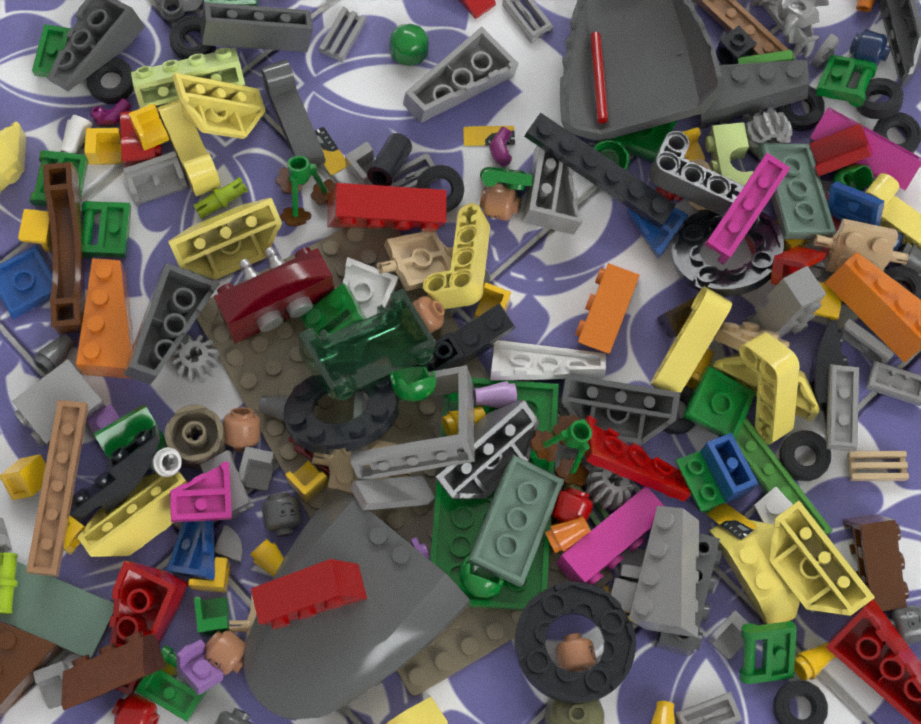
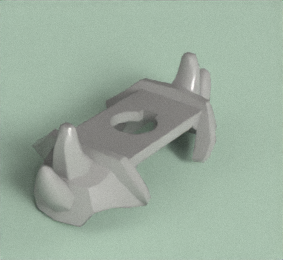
M753 0L752 6H757L758 4L759 6H764L781 30H783L784 22L778 17L779 0ZM812 25L805 27L803 31L800 27L794 26L789 34L786 35L787 42L795 44L792 53L797 56L804 50V57H808L811 54L815 41L820 38L817 35L814 36Z
M779 0L778 17L784 20L782 34L788 35L794 26L805 28L819 23V12L816 7L828 6L829 0ZM792 4H799L804 10H798Z

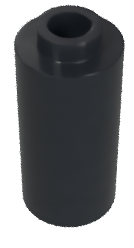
M393 133L387 138L367 171V177L373 185L391 186L413 148L411 141L405 135Z

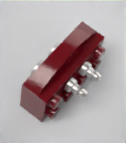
M269 247L265 250L267 259H269L270 270L262 274L254 271L250 261L247 259L239 262L245 276L244 282L233 286L232 283L224 284L217 289L218 294L214 295L220 316L234 344L259 332L273 330L289 318L305 315L315 304L335 290L333 276L318 248L312 251L309 247L302 248L295 253L294 259L285 263L284 260L277 256V251L273 247Z

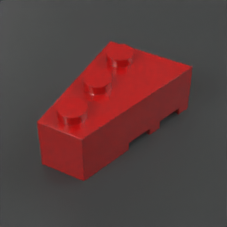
M334 559L320 562L251 588L258 623L261 625H271L272 629L286 627L290 625L292 620L308 619L316 616L317 613L367 599L359 564Z

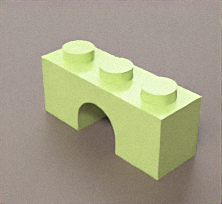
M744 122L713 125L709 136L705 138L706 150L711 152L712 157L710 161L711 170L745 185L754 171L741 172L736 170L730 163L731 160L744 158L748 150L749 144Z

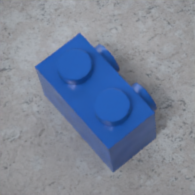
M732 433L707 442L700 450L726 501L723 505L747 496L758 485Z

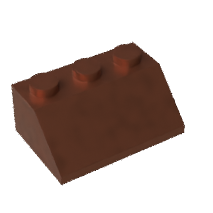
M141 631L124 638L126 641L125 645L117 648L116 644L113 643L99 649V656L90 659L88 654L71 661L73 667L63 671L61 699L63 711L166 668L167 664L155 634L143 636Z

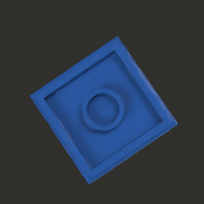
M36 245L0 264V298L12 319L50 300L53 274Z

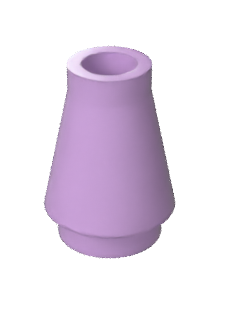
M508 381L482 388H474L475 406L482 405L502 408L517 401L516 386L514 383L509 384Z

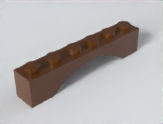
M71 162L43 164L44 192L49 214L53 255V278L50 296L51 327L59 335L62 333H81L86 300L79 175Z

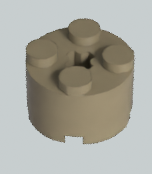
M196 404L178 409L165 427L167 446L175 449L180 454L181 465L185 468L202 469L200 464L226 450L227 445L225 444L223 424L219 416L205 406ZM195 434H200L199 439L193 441L195 439Z

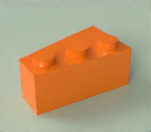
M610 263L607 264L606 269L600 268L595 283L599 284L596 295L590 294L585 307L589 314L586 321L580 320L575 336L579 337L578 343L610 355L634 289L638 283L639 274Z

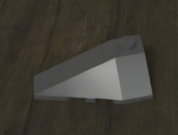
M85 0L76 13L77 22L74 28L69 29L66 37L69 40L64 50L59 51L47 79L60 88L70 91L129 47L145 27L132 7L118 0Z

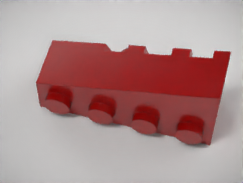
M336 183L328 194L327 228H394L396 230L421 228L425 232H435L446 223V190Z
M873 599L852 614L833 634L826 648L912 724H921V662Z

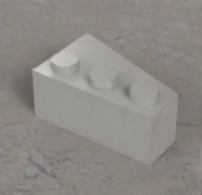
M536 146L530 172L533 175L532 184L528 186L522 222L575 234L582 224L581 214L579 215L577 190L574 188L572 177L574 172L555 157Z
M806 266L783 278L767 295L770 301L765 306L762 303L755 308L757 313L746 317L743 322L756 323L759 325L760 330L776 332L779 334V338L790 332L797 334L808 327L807 322L814 318V312L822 306L820 303L826 293L809 267Z

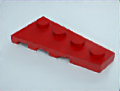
M588 415L585 418L586 423L592 430L591 439L587 442L590 448L585 452L587 462L596 467L609 470L620 477L640 483L644 487L647 486L664 493L668 497H673L683 502L688 499L691 493L680 470L657 456L654 459L649 458L643 448L634 442L630 446L618 439L619 433L613 429L608 428L605 431L595 425L597 420Z

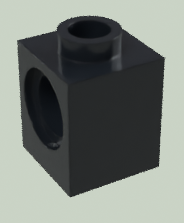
M738 25L719 40L716 55L723 65L738 64V58L752 56L757 43Z

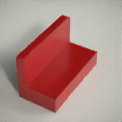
M861 123L810 143L817 163L815 169L818 176L868 158L873 153Z
M795 246L774 256L770 284L778 285L783 278L826 259L827 253Z

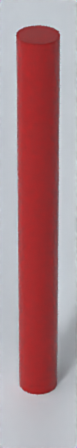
M593 32L590 38L597 122L605 124L608 122L601 34Z

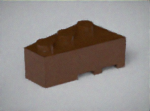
M877 514L843 519L844 527L851 528L854 544H850L849 549L851 554H856L858 571H856V574L874 595L876 603L882 611L906 608L909 589L907 583L903 581L902 570L905 569V560L903 554L899 551L898 541L901 540V530L895 519Z
M3 622L0 623V719L35 679L33 672L45 668L63 650L53 642Z

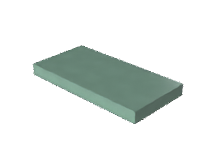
M761 143L757 148L760 160L763 159L766 153H769L790 167L771 196L783 239H814L816 234L832 238L836 230L820 177L815 169L816 163L810 144Z
M515 455L510 456L467 562L518 587L523 586L564 480Z
M17 562L15 580L18 581V587L14 588L13 614H0V621L53 642L61 648L82 657L89 654L90 659L94 658L109 628L110 617L113 616L114 603L52 576L28 574L26 572L27 565Z

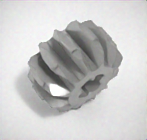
M772 110L770 113H765L763 111L762 115L753 116V121L747 123L746 134L748 143L754 152H758L757 148L761 143L787 144L791 142V123L783 112L776 113L775 110Z
M188 335V343L180 342L178 345L180 350L173 352L172 356L175 360L171 364L173 369H178V377L183 378L187 376V380L190 383L194 381L195 377H198L199 381L203 383V375L207 374L213 377L214 372L212 368L219 367L220 363L216 358L220 354L218 349L213 348L214 343L212 340L204 342V337L199 335L196 341H193L192 336ZM194 356H198L197 362H193Z
M593 466L588 471L584 484L587 487L585 493L592 496V502L599 503L601 510L608 507L611 511L618 509L630 500L629 498L635 487L630 484L632 480L620 477L609 470Z

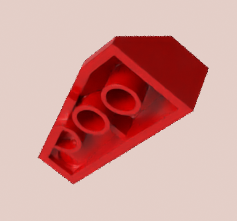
M124 561L112 590L114 606L113 616L110 617L109 627H112L110 644L115 643L118 648L126 644L124 638L141 631L143 636L154 633L158 644H160L180 606L188 582L164 570ZM141 678L116 690L127 695L133 694Z

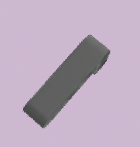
M286 59L261 68L268 97L293 157L298 155L304 156L309 160L310 164H316V166L325 163L323 150L297 91L294 74L288 60Z
M679 131L668 133L649 171L651 182L660 188L724 217L744 185L685 159L684 156L689 147L688 137Z

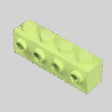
M224 47L216 50L214 53L205 55L194 54L188 59L180 61L168 60L159 66H143L131 72L133 87L140 109L150 104L158 106L179 99L172 77L174 73L245 85L236 48Z

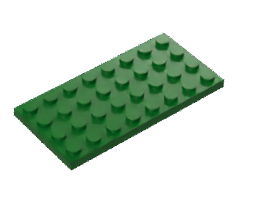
M471 377L474 388H482L508 381L509 384L514 383L517 391V401L522 399L529 406L540 422L538 430L542 432L549 431L554 437L552 429L557 424L559 384ZM459 392L444 395L442 417L446 416L449 411L459 410ZM482 406L486 415L490 412L500 409ZM441 421L440 437H446L447 435ZM532 449L528 462L554 475V461L548 462L545 458L539 459ZM437 480L430 561L444 571L470 599L468 607L523 611L535 595L547 589L550 542L545 532L551 529V516L523 586L518 587L502 579L504 583L496 595L489 598L475 597L467 592L461 584L459 571L466 556L471 553L496 490L486 499H453Z

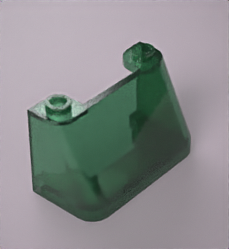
M403 288L390 294L392 302L386 308L383 305L377 306L376 315L328 335L324 329L320 331V336H318L310 328L299 333L300 357L332 399L346 400L354 392L390 377V374L394 371L410 368L417 364L424 365L433 358L436 341Z

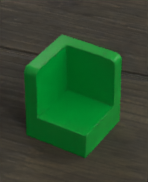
M194 597L197 631L201 637L214 635L219 630L222 633L229 630L230 618L226 597L202 600L201 597Z

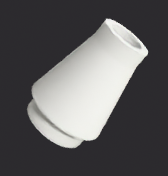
M72 115L71 120H67L60 151L77 154L85 143L86 128H91L93 124L85 118Z
M163 448L156 451L149 467L161 476H173L181 467L180 454L173 448Z

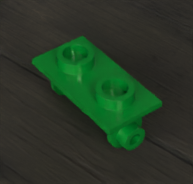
M700 451L675 460L678 470H680L700 512H703V514L708 513L714 509L713 507L726 502Z

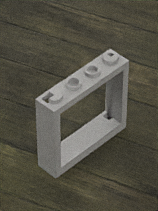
M467 365L434 371L437 384L434 393L428 396L433 397L459 392V434L366 450V446L351 451L350 462L358 480H369L475 462L474 385ZM356 388L353 419L358 417L367 408L369 402L367 401L369 396L364 391L359 392ZM458 449H464V452H459Z

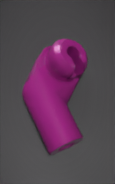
M122 98L112 110H104L103 107L96 106L91 110L90 115L93 121L100 126L113 125L120 121V112H127L132 106Z
M506 127L500 128L489 145L493 160L502 167L508 166L512 161V156L506 147L512 132Z

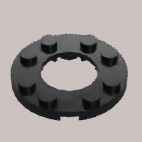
M707 209L694 213L684 221V226L678 234L675 233L672 241V258L676 272L689 286L698 291L705 286L723 297H729L757 290L771 280L774 256L784 252V240L779 226L769 215L761 211L745 235L755 245V253L752 255L751 260L736 270H728L726 268L724 271L718 270L714 265L706 264L700 254L703 244L709 239L723 216Z
M368 363L320 368L315 374L293 388L285 403L283 417L290 437L302 448L324 454H329L330 449L345 448L346 452L372 443L388 431L398 417L400 398L395 395L392 389L390 375ZM356 388L359 392L364 391L369 396L367 408L358 417L348 422L328 424L314 416V408L319 405L318 401L326 394H334L333 390L347 392Z
M583 582L555 584L553 587L535 595L522 611L516 625L514 637L516 658L526 679L547 697L569 704L594 702L612 693L628 675L636 652L634 627L621 608L622 605L605 590ZM569 614L582 615L592 620L600 629L604 640L603 654L599 662L591 669L582 672L566 671L557 666L550 658L545 646L546 632L550 624L559 617Z

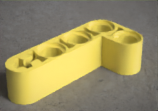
M178 99L157 107L195 196L198 197L216 188H221L210 154L207 153L196 127L185 118L180 100Z
M885 173L879 174L865 193L885 201L880 226L897 230L904 237L902 244L905 242L910 245L915 244L921 250V214L895 196L900 186L892 176Z
M475 203L463 206L458 212L450 271L431 274L423 283V289L427 295L433 300L439 301L444 309L473 305L481 299L483 294L490 224L480 206Z
M705 286L702 287L691 306L693 309L654 374L650 383L651 386L662 390L682 392L731 309L732 303L728 299Z
M764 332L742 345L739 353L743 362L758 374L755 430L764 442L770 445L794 428L800 366L794 352L771 334Z

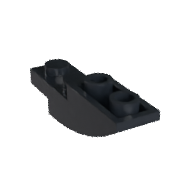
M498 303L453 334L448 332L404 361L403 365L405 368L423 366L427 368L428 372L460 367L495 346L494 342L516 329L502 305Z
M836 320L828 323L818 340L813 354L809 380L810 387L820 408L819 411H823L826 431L828 367L831 364L848 366L847 357L842 354L841 349L843 334L841 329H837Z
M156 425L149 430H141L126 447L120 446L114 450L109 458V473L107 471L103 472L96 478L93 485L86 490L84 488L80 489L73 495L70 515L75 520H81L100 505L109 513L133 491L145 475L156 454L160 441L159 428Z

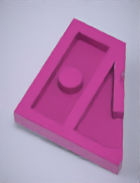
M223 462L213 470L205 474L203 473L193 478L192 481L170 491L171 522L231 520L229 462Z

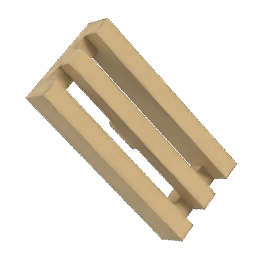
M850 451L847 454L850 481H907L909 479V473L906 470L908 468V462L905 460L907 457L906 451ZM898 459V462H855V460ZM856 469H899V473H856Z

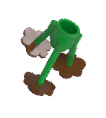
M300 155L288 159V168H281L278 173L279 176L276 178V184L281 186L280 188L283 193H292V207L283 209L280 219L285 221L286 225L294 227L306 224V220H310L312 217L310 212L304 211L302 207H298V192L302 191V185L309 181L311 175L315 179L316 184L313 186L314 191L310 194L312 200H315L317 205L321 206L328 202V194L336 184L332 179H327L323 182L317 172L316 164H310L306 157Z
M571 415L568 418L566 416L559 417L558 424L554 425L552 429L554 437L549 431H535L534 438L530 440V446L541 460L544 458L548 462L555 460V452L558 451L557 442L563 446L567 445L570 448L579 449L575 458L570 460L562 459L560 461V466L556 468L555 474L557 477L564 479V483L568 486L572 484L577 486L584 485L588 469L582 467L581 460L585 452L590 448L587 442L592 436V430L586 423V420H580L576 415Z

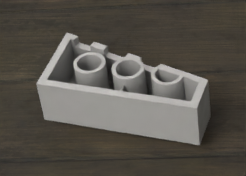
M480 27L405 92L403 106L422 123L514 77L519 63L483 27Z
M657 506L629 620L646 630L698 638L695 613H698L696 583L699 580V572L696 571V558L699 557V520L683 508Z

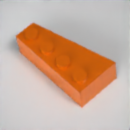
M858 252L851 256L824 282L904 363L921 349V300Z
M92 258L76 366L82 375L133 379L123 375L134 341L127 275L120 260Z

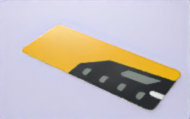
M514 126L464 127V145H490L501 127H506L512 132L506 145H514Z
M321 127L315 130L326 160L323 164L330 175L345 169V158L326 129Z
M728 504L715 506L712 511L706 514L739 540L744 539L758 527Z

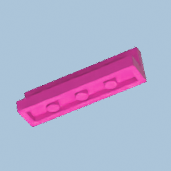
M769 153L765 154L705 243L706 246L720 254L717 261L723 265L731 258L790 169L789 166Z

